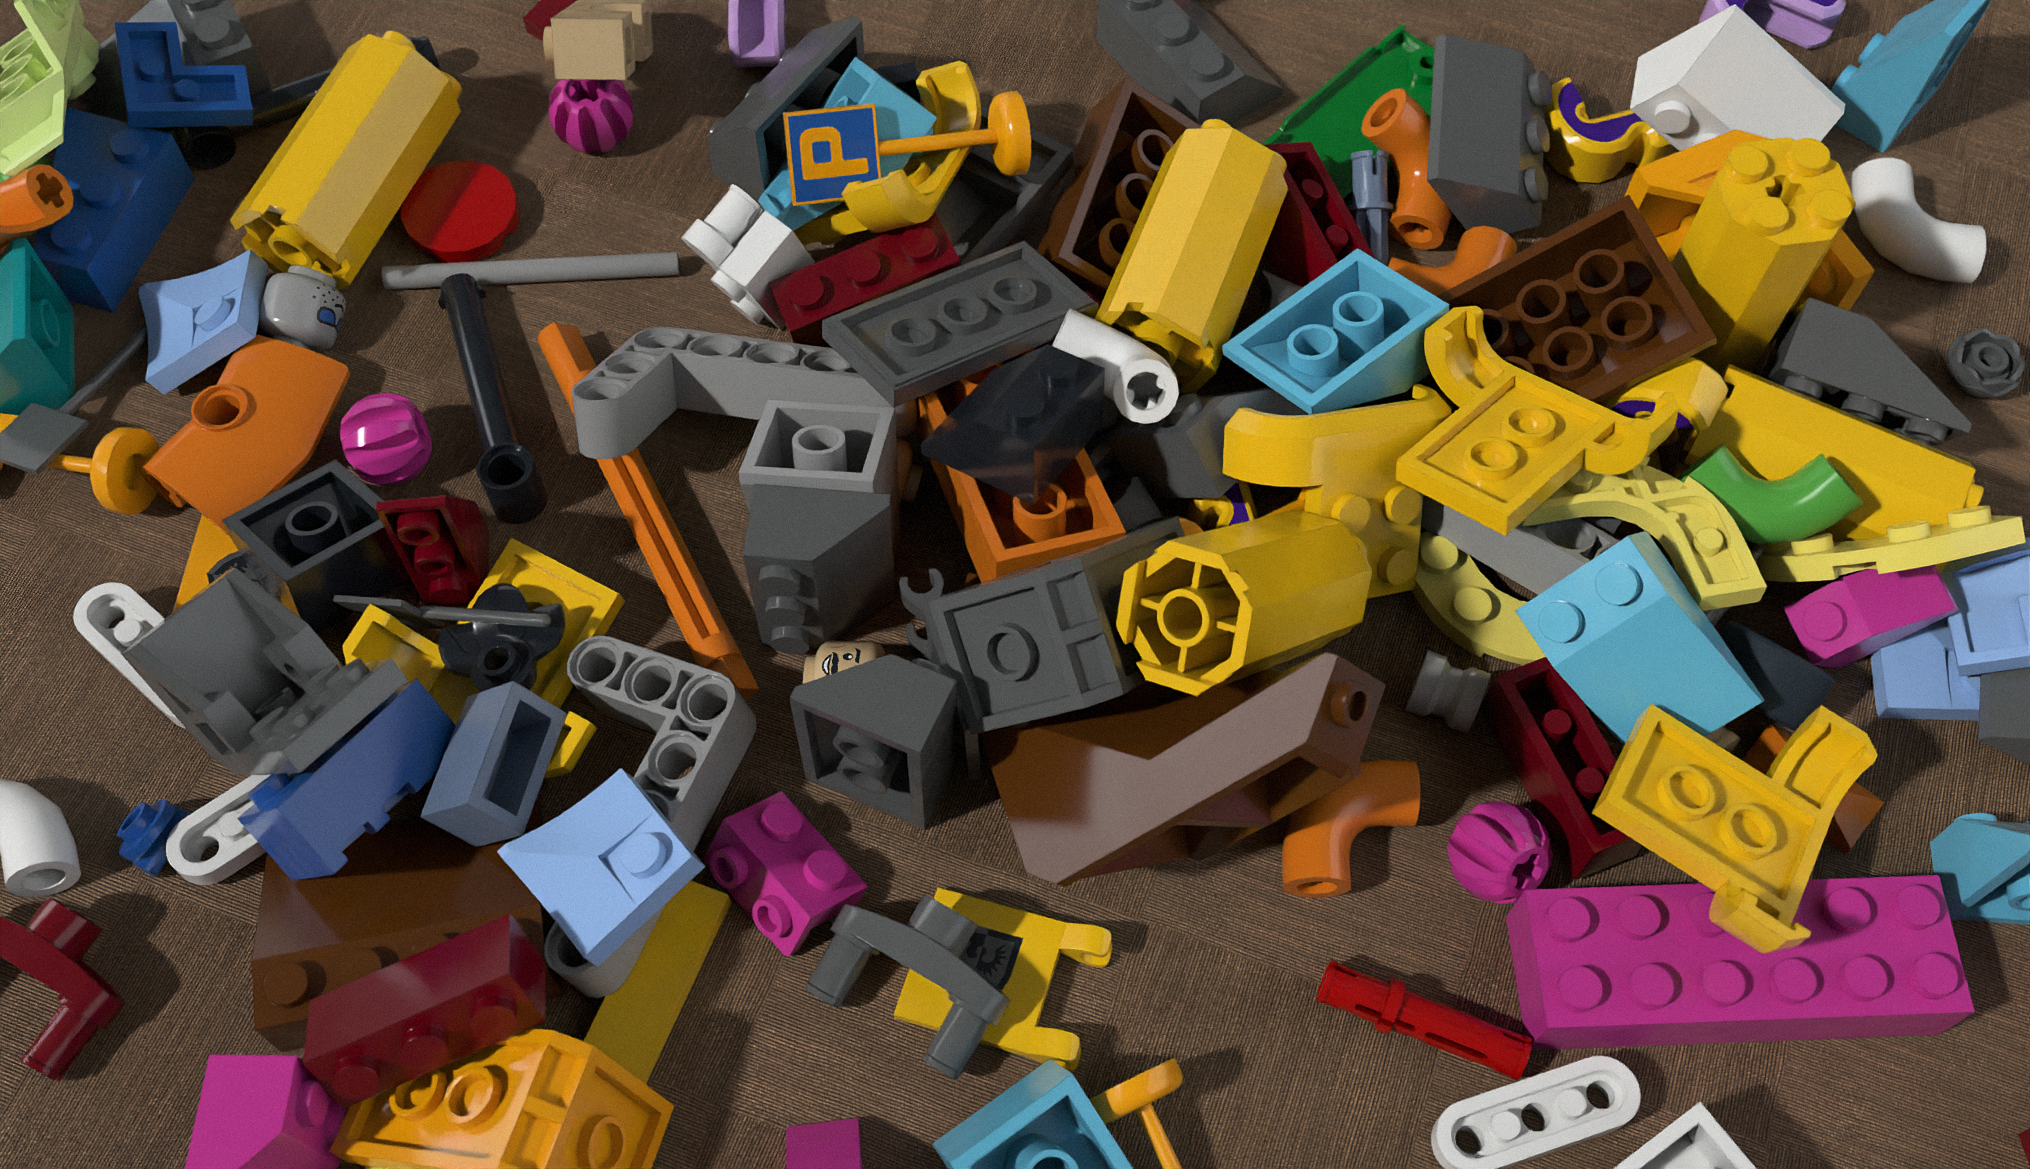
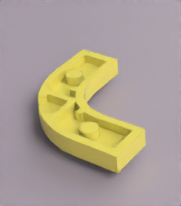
M1646 457L1632 470L1616 475L1599 474L1581 468L1521 522L1524 527L1580 517H1614L1636 524L1658 539L1672 559L1681 581L1702 611L1759 602L1767 588L1741 531L1718 499L1689 476L1683 483L1667 473L1647 466L1650 457Z
M1973 506L1947 512L1948 523L1930 527L1928 520L1910 521L1889 526L1886 528L1888 536L1833 542L1831 533L1814 534L1800 541L1765 544L1756 565L1766 581L1805 582L1834 580L1840 575L1864 569L1878 570V574L1935 565L2026 543L2021 516L1991 515L1990 506Z
M1429 531L1420 534L1417 577L1415 578L1416 589L1411 591L1428 617L1446 636L1480 658L1485 653L1523 666L1546 657L1515 611L1526 604L1527 601H1520L1496 589L1479 571L1470 555L1458 549L1456 545L1446 538L1436 536Z

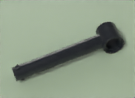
M427 36L421 38L410 37L416 51L437 69L440 68L429 38ZM334 67L250 95L253 109V125L172 127L186 162L199 169L220 167L229 162L235 155L236 142L234 138L301 116Z
M464 273L454 274L442 282V292L438 303L442 310H447L451 322L452 333L484 450L477 463V476L494 514L499 519L508 523H524L541 513L546 505L547 493L531 453L520 442L481 298H486V292L477 284L473 276Z

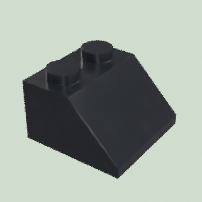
M1049 344L995 368L921 444V454L1033 505L1102 427L1105 368Z
M337 460L322 466L222 520L226 532L264 590L309 624L316 634L354 613L333 602L334 595L380 598L411 580L375 511L376 502L383 500Z

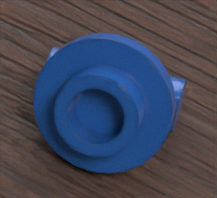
M164 798L158 800L152 806L145 802L140 803L126 817L117 832V836L124 840L119 854L132 861V864L141 871L156 878L168 862L166 842L170 832L190 813L174 806Z

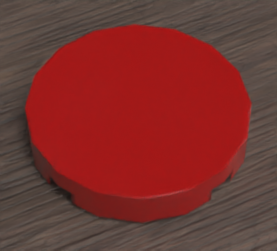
M474 160L449 161L432 167L419 176L401 204L400 218L413 247L421 253L423 250L425 253L433 255L436 261L443 263L475 262L495 254L504 246L502 240L509 235L510 231H512V235L514 234L519 225L520 205L508 177L494 166Z

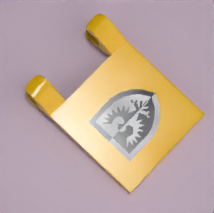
M937 887L934 896L936 901L978 924L961 957L990 979L1011 1000L997 1027L990 1024L980 1044L1022 1055L1041 1064L1051 1059L1069 1072H1074L1078 1067L1081 1057L1079 1037L1068 1031L1037 1027L1060 953L1083 964L1100 969L1104 968L1109 963L1113 951L1111 933L1099 926L1066 923ZM909 968L893 1014L894 1018L938 1031L954 1003L948 999L951 993Z

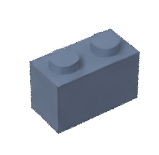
M515 681L468 696L420 817L475 847L523 835L567 713Z

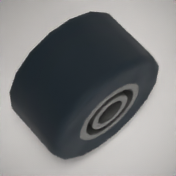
M1728 621L1719 633L1765 700L1753 709L1794 732L1822 704L1834 685L1833 677L1825 671L1735 621Z

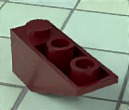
M435 496L376 502L375 511L424 604L434 603L439 606L454 607L472 600L489 574V531L476 501L450 496Z

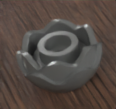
M1979 328L1969 334H1960L1956 337L1949 348L1946 358L1948 374L1953 383L1963 392L1978 398H1995L2013 391L2021 383L2020 377L2025 368V359L2019 351L2017 342L2010 336L1999 335L1985 328Z

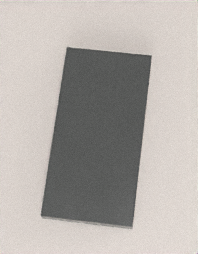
M1022 241L822 320V338L894 408L1054 340L1069 309L1095 319L1099 304L1028 243Z

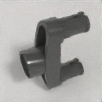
M926 894L922 896L906 926L868 910L844 904L831 927V930L836 934L804 987L805 990L819 999L841 1009L872 954L879 956L882 952L949 991L951 994L948 999L954 1003L922 1060L956 1080H959L988 1026L992 1024L997 1027L1011 1001L990 979L961 957L978 924Z

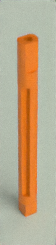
M553 322L541 330L537 342L574 415L571 390L575 384L597 366L578 328ZM637 447L628 454L617 458L597 459L692 652L691 654L696 665L728 677L743 699L747 701L759 690V687L712 598Z

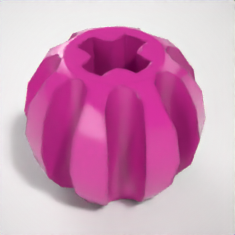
M564 79L557 82L549 96V121L560 141L569 144L571 149L584 154L594 151H601L604 154L612 151L615 148V143L624 141L633 126V101L620 80Z
M392 393L369 395L356 402L341 420L340 439L345 456L353 471L365 482L381 486L403 484L418 476L431 459L432 443L427 424L419 408L407 397Z
M1503 801L1485 802L1478 804L1468 814H1463L1456 822L1455 830L1448 839V857L1453 876L1472 896L1486 902L1493 901L1498 904L1515 903L1524 890L1538 889L1543 883L1553 859L1547 829L1527 808Z

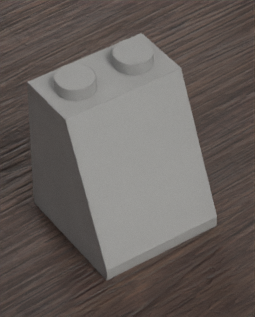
M767 400L739 471L740 486L749 513L754 484L890 494L896 553L901 526L895 407Z

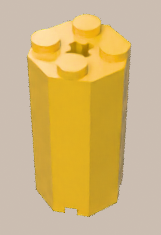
M387 31L382 38L367 34L349 46L230 219L235 230L242 226L245 227L247 232L241 242L246 251L253 250L275 273L288 272L290 266H303L322 272L335 279L337 282L335 289L338 291L349 286L460 114L461 110L457 102L458 97L462 93L460 83L450 74L438 70L416 51L414 44L407 37L398 32Z
M1219 119L1206 120L1200 129H1186L1167 152L1095 317V320L1130 336L1162 356L1176 374L1177 383H1182L1179 393L1195 394L1217 372L1223 356L1222 346L1229 341L1288 191L1283 176L1287 166L1285 159L1279 153L1268 149Z
M1791 137L1741 142L1737 147L1733 148L1724 166L1715 176L1672 262V266L1717 339L1716 344L1691 357L1705 362L1717 371L1721 377V373L1727 363L1748 372H1753L1756 365L1769 349L1856 205L1840 164L1830 159L1829 149L1822 142L1812 138H1802L1796 141Z
M1729 363L1726 364L1721 373L1723 381L1730 383L1727 387L1728 392L1708 428L1701 431L1691 430L1683 448L1689 451L1683 462L1687 465L1677 462L1672 477L1677 478L1693 463L1721 444H1724L1740 464L1753 476L1768 481L1781 480L1794 474L1812 459L1823 453L1864 502L1862 506L1837 524L1816 533H1831L1833 542L1888 536L1887 527L1910 521L1928 520L1930 527L1948 523L1947 512L1978 506L1984 491V487L1974 484L1976 469L1970 462ZM1947 562L1935 564L1940 574Z
M1296 509L1172 539L1154 550L1156 553L1148 559L1137 562L1124 572L1116 629L1125 645L1132 642L1143 659L1136 662L1146 680L1198 696L1320 649L1335 638L1346 635L1354 626L1363 621L1372 569L1366 560L1367 550L1361 539L1351 535L1342 521Z

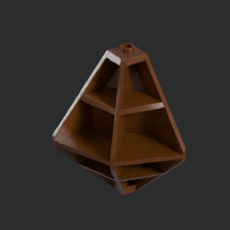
M968 573L963 589L980 584L979 576ZM1325 652L1281 672L1265 669L1198 696L1147 681L1121 696L1086 708L997 728L979 734L1026 873L1059 886L1067 887L1083 878L1187 858L1202 861L1352 781L1362 773L1360 757L1386 684L1339 655Z

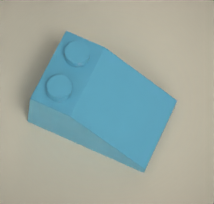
M1934 0L1903 17L1887 36L1879 32L1876 33L1858 59V62L1861 63L1859 68L1849 64L1831 89V92L1845 103L1844 114L1835 125L1884 153L1938 90L1993 0Z
M854 57L820 108L874 103L878 141L933 135L934 129L931 127L937 119L934 114L857 57ZM923 152L879 156L881 178L888 176L890 172L902 169L910 157L915 159ZM786 158L758 200L765 211L792 231L845 201L793 206L788 158Z
M1357 248L1222 346L1223 355L1309 415L1331 412L1406 392L1413 384L1418 383L1430 374L1424 350L1425 330L1449 311V304Z
M1647 530L1628 535L1515 610L1553 668L1623 746L1638 716L1650 704H1653L1705 737L1765 701Z
M1972 813L1957 817L1951 825L1930 842L1934 875H1939L1950 919L2030 925V821L2025 823L1998 822L1996 816L1987 813Z
M1051 1059L1047 1060L932 1144L948 1169H1133L1073 1074Z

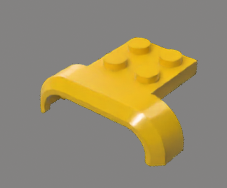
M956 61L922 71L916 80V86L923 99L925 108L937 117L931 127L934 129L933 135L979 130L981 124V102L977 85L968 65L964 62ZM972 146L924 151L915 159L910 157L902 169L890 172L886 177L867 182L858 180L848 183L841 193L845 200L843 203L793 232L802 245L819 241L822 245H830L855 232L869 230L871 233H879L925 222L934 213Z
M1478 306L1453 307L1425 330L1424 350L1428 367L1436 383L1445 395L1460 408L1397 459L1395 480L1507 536L1581 468L1599 474L1616 475L1628 472L1638 466L1672 433L1677 421L1679 407L1674 394L1666 391L1656 400L1654 411L1647 418L1634 419L1616 413L1506 362L1495 353L1486 339L1483 329L1484 313L1482 309Z
M1417 383L1413 384L1412 398H1415V400L1310 415H1276L1256 411L1251 408H1239L1225 425L1222 473L1232 478L1255 484L1306 487L1304 512L1342 521L1350 534L1358 537L1364 543L1367 550L1366 560L1372 569L1367 599L1416 589L1415 578L1417 577L1423 494L1395 480L1396 464L1398 458L1452 414V408L1434 389Z
M511 538L467 608L472 609L477 598L485 590L500 582L509 583L518 588L526 599L530 611L548 604L562 605L565 613L563 637L557 648L537 662V679L530 690L560 709L574 686L567 674V662L570 653L579 643L587 638L598 635L604 636L625 603V600L612 589ZM372 604L368 605L342 645L346 665L358 658L363 662L391 658L408 678V681L405 683L418 679L455 725L466 698L479 693L471 678L456 676L448 670L442 661L437 644L421 636L389 613ZM458 621L457 624H465L470 622ZM569 711L545 773V779L571 773L596 732V726Z
M1650 704L1638 716L1592 813L1715 891L1709 910L1710 921L1759 953H1771L1793 948L1809 938L1810 930L1799 923L1792 925L1794 916L1840 801L1856 779L1875 762L1878 754L1866 732L1820 705L1792 734L1776 756L1766 775H1764L1658 707Z

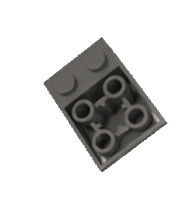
M1810 297L1795 308L1787 317L1778 332L1761 375L1765 379L1926 445L1935 446L1943 444V442L1967 434L1972 425L1871 318Z

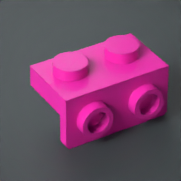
M782 791L723 819L704 857V864L711 871L717 883L726 888L754 920L759 931L768 937L786 957L799 951L810 930L838 915L844 904L854 906L859 903L868 887Z

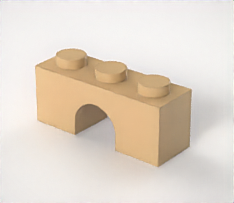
M577 0L552 17L551 26H546L544 29L543 47L546 61L554 62L555 79L626 80L635 71V61H645L653 53L650 0Z

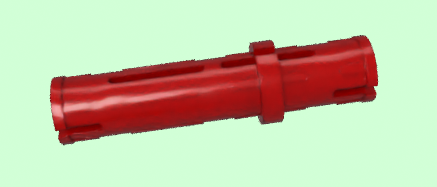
M1330 959L1326 966L1315 998L1316 1002L1344 1010L1372 1022L1373 1030L1388 1035L1390 1030L1402 1035L1410 1036L1432 1047L1493 1069V1071L1506 1075L1516 1081L1521 1077L1526 1067L1532 1045H1530L1532 1038L1527 1035L1504 1029L1441 1002L1438 1003L1420 996L1418 993L1407 990L1406 982L1391 977L1389 982L1354 970L1333 959Z

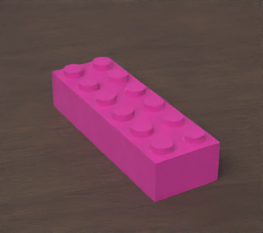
M1939 875L1808 880L1792 925L1799 923L1810 930L1809 938L1793 948L1765 954L1759 953L1710 921L1709 910L1715 891L1702 883L1524 890L1506 915L1524 1035L1532 1038L1531 1050L1940 1035L1975 1012Z

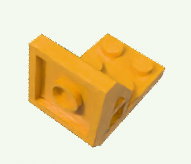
M1735 129L1636 168L1624 197L1630 195L1671 264L1715 176L1724 166L1731 150L1741 142L1768 140L1769 138ZM1842 229L1792 311L1809 297L1850 311L1874 274L1875 270Z
M530 1028L350 1106L329 1152L348 1163L386 1169H651L674 1105L594 1045L554 1030Z

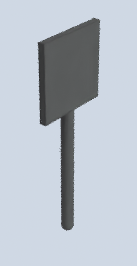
M144 327L58 411L31 403L0 433V463L39 475L89 426L87 420L72 415L148 342L147 328Z
M334 595L333 602L362 616L368 605L372 604L389 613L407 627L443 629L444 622L438 619L531 627H548L551 623V618L546 614L421 605L416 608L399 599Z

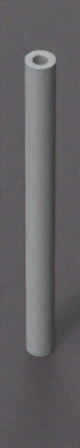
M679 252L383 266L382 281L385 290L441 287L442 282L447 277L459 273L473 276L478 285L680 275Z

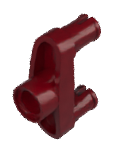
M48 896L25 927L0 916V957L60 994L56 1000L61 1005L27 1052L20 1058L23 1063L35 1071L60 1082L98 1028L107 1029L124 1006L125 1001L98 972L82 960L104 929Z

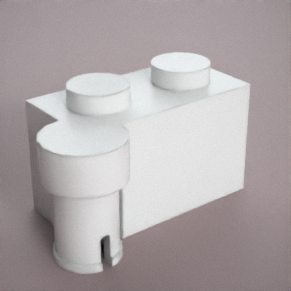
M732 184L729 187V191L705 220L696 219L681 239L716 271L710 280L732 299L730 303L734 308L756 325L765 318L782 331L785 325L768 282L814 264L815 261L790 228L767 211L762 212L763 209L760 208V205L753 198Z

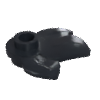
M500 582L485 590L477 598L472 609L546 614L551 618L550 625L548 627H531L480 622L451 625L442 629L438 639V649L442 661L448 670L456 676L471 678L472 683L479 692L512 681L530 691L537 679V662L557 648L565 631L564 609L561 604H548L530 611L526 599L518 588L512 584Z

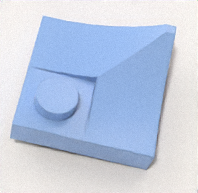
M250 249L238 257L209 270L177 279L149 282L140 286L138 294L145 316L148 335V366L145 380L165 395L254 339L257 332L268 264Z
M2030 537L2025 538L2026 543L1946 563L1941 572V576L1959 608V611L1946 617L1959 677L2030 667Z
M1946 617L1870 654L1878 718L1979 721L1981 674L1959 677Z
M622 768L584 799L556 818L504 844L497 851L501 858L545 907L583 958L597 967L705 868L704 864L637 781Z

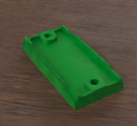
M1402 23L1376 47L1369 46L1286 117L1279 130L1262 143L1264 146L1265 144L1311 142L1346 206L1353 204L1351 154L1358 151L1373 150V156H1376V151L1380 150L1363 135L1361 130L1363 119L1374 102L1390 90L1400 88L1418 102L1431 117L1435 48L1431 45L1427 46L1405 30L1406 26ZM1387 160V177L1389 182L1396 174L1391 162Z

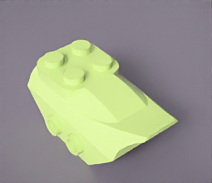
M79 0L14 1L13 5L26 24L27 29L0 47V172L4 175L16 176L63 143L68 99L73 100L79 97L96 81V77L91 72L99 61L100 44L83 26L85 17Z

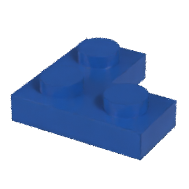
M114 22L128 128L253 125V109L245 65L183 66L177 22Z

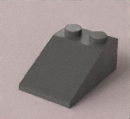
M150 0L127 21L177 22L183 66L245 65L250 95L272 88L231 0ZM114 32L99 47V61L91 72L96 77V81L84 93L93 114L128 123ZM146 127L165 133L173 130L172 127Z
M1269 386L1245 387L1178 397L1176 405L1169 415L1154 423L1142 424L1134 422L1122 414L1124 421L1105 437L1130 483L1132 477L1137 476L1141 478L1151 498L1221 497L1239 481L1222 473L1225 425L1239 408H1251L1256 411L1276 415L1309 414Z

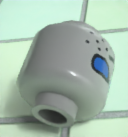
M296 265L290 266L288 272L276 273L268 280L261 301L257 328L269 338L285 341L314 352H324L335 343L346 309V301L343 295L335 289L337 282L332 277L311 268Z

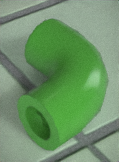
M1721 444L1693 463L1676 478L1684 483L1689 476L1705 487L1726 508L1744 539L1757 544L1803 540L1837 524L1864 504L1857 492L1823 453L1812 459L1794 474L1781 480L1768 481L1753 476L1740 464L1728 448Z

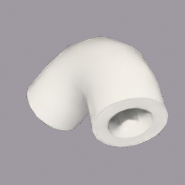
M1896 158L1874 159L1865 162L1853 171L1851 178L1852 196L1856 203L1854 210L1861 232L1880 256L1907 273L1935 280L1973 283L1977 279L1986 253V234L1982 226L1949 223L1937 220L1924 212L1915 199L1913 170L1910 164Z
M1068 310L1052 346L1105 368L1104 395L1115 401L1121 414L1131 421L1148 424L1158 422L1168 416L1175 407L1179 394L1176 374L1169 363L1162 356L1130 336L1077 311Z
M0 778V855L7 890L16 896L43 897L70 888L79 880L81 870L76 843L60 807L28 784Z

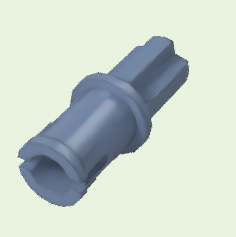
M1373 150L1358 151L1351 154L1353 204L1348 205L1347 208L1351 215H1353V219L1376 260L1387 265L1388 214L1394 211V205L1388 203L1387 160L1389 159V153L1378 150L1376 151V156H1373Z

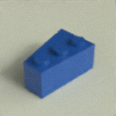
M67 107L63 143L56 148L52 168L58 170L70 185L74 198L73 207L67 215L37 231L33 249L68 301L114 313L194 182L195 177L172 134L146 127L128 128V123Z
M418 679L404 683L301 773H291L290 775L271 774L247 795L254 805L237 819L292 881L333 875L348 861V858L342 853L347 846L366 830L371 835L379 831L391 819L386 812L409 792L411 795L418 792L438 772L456 725Z

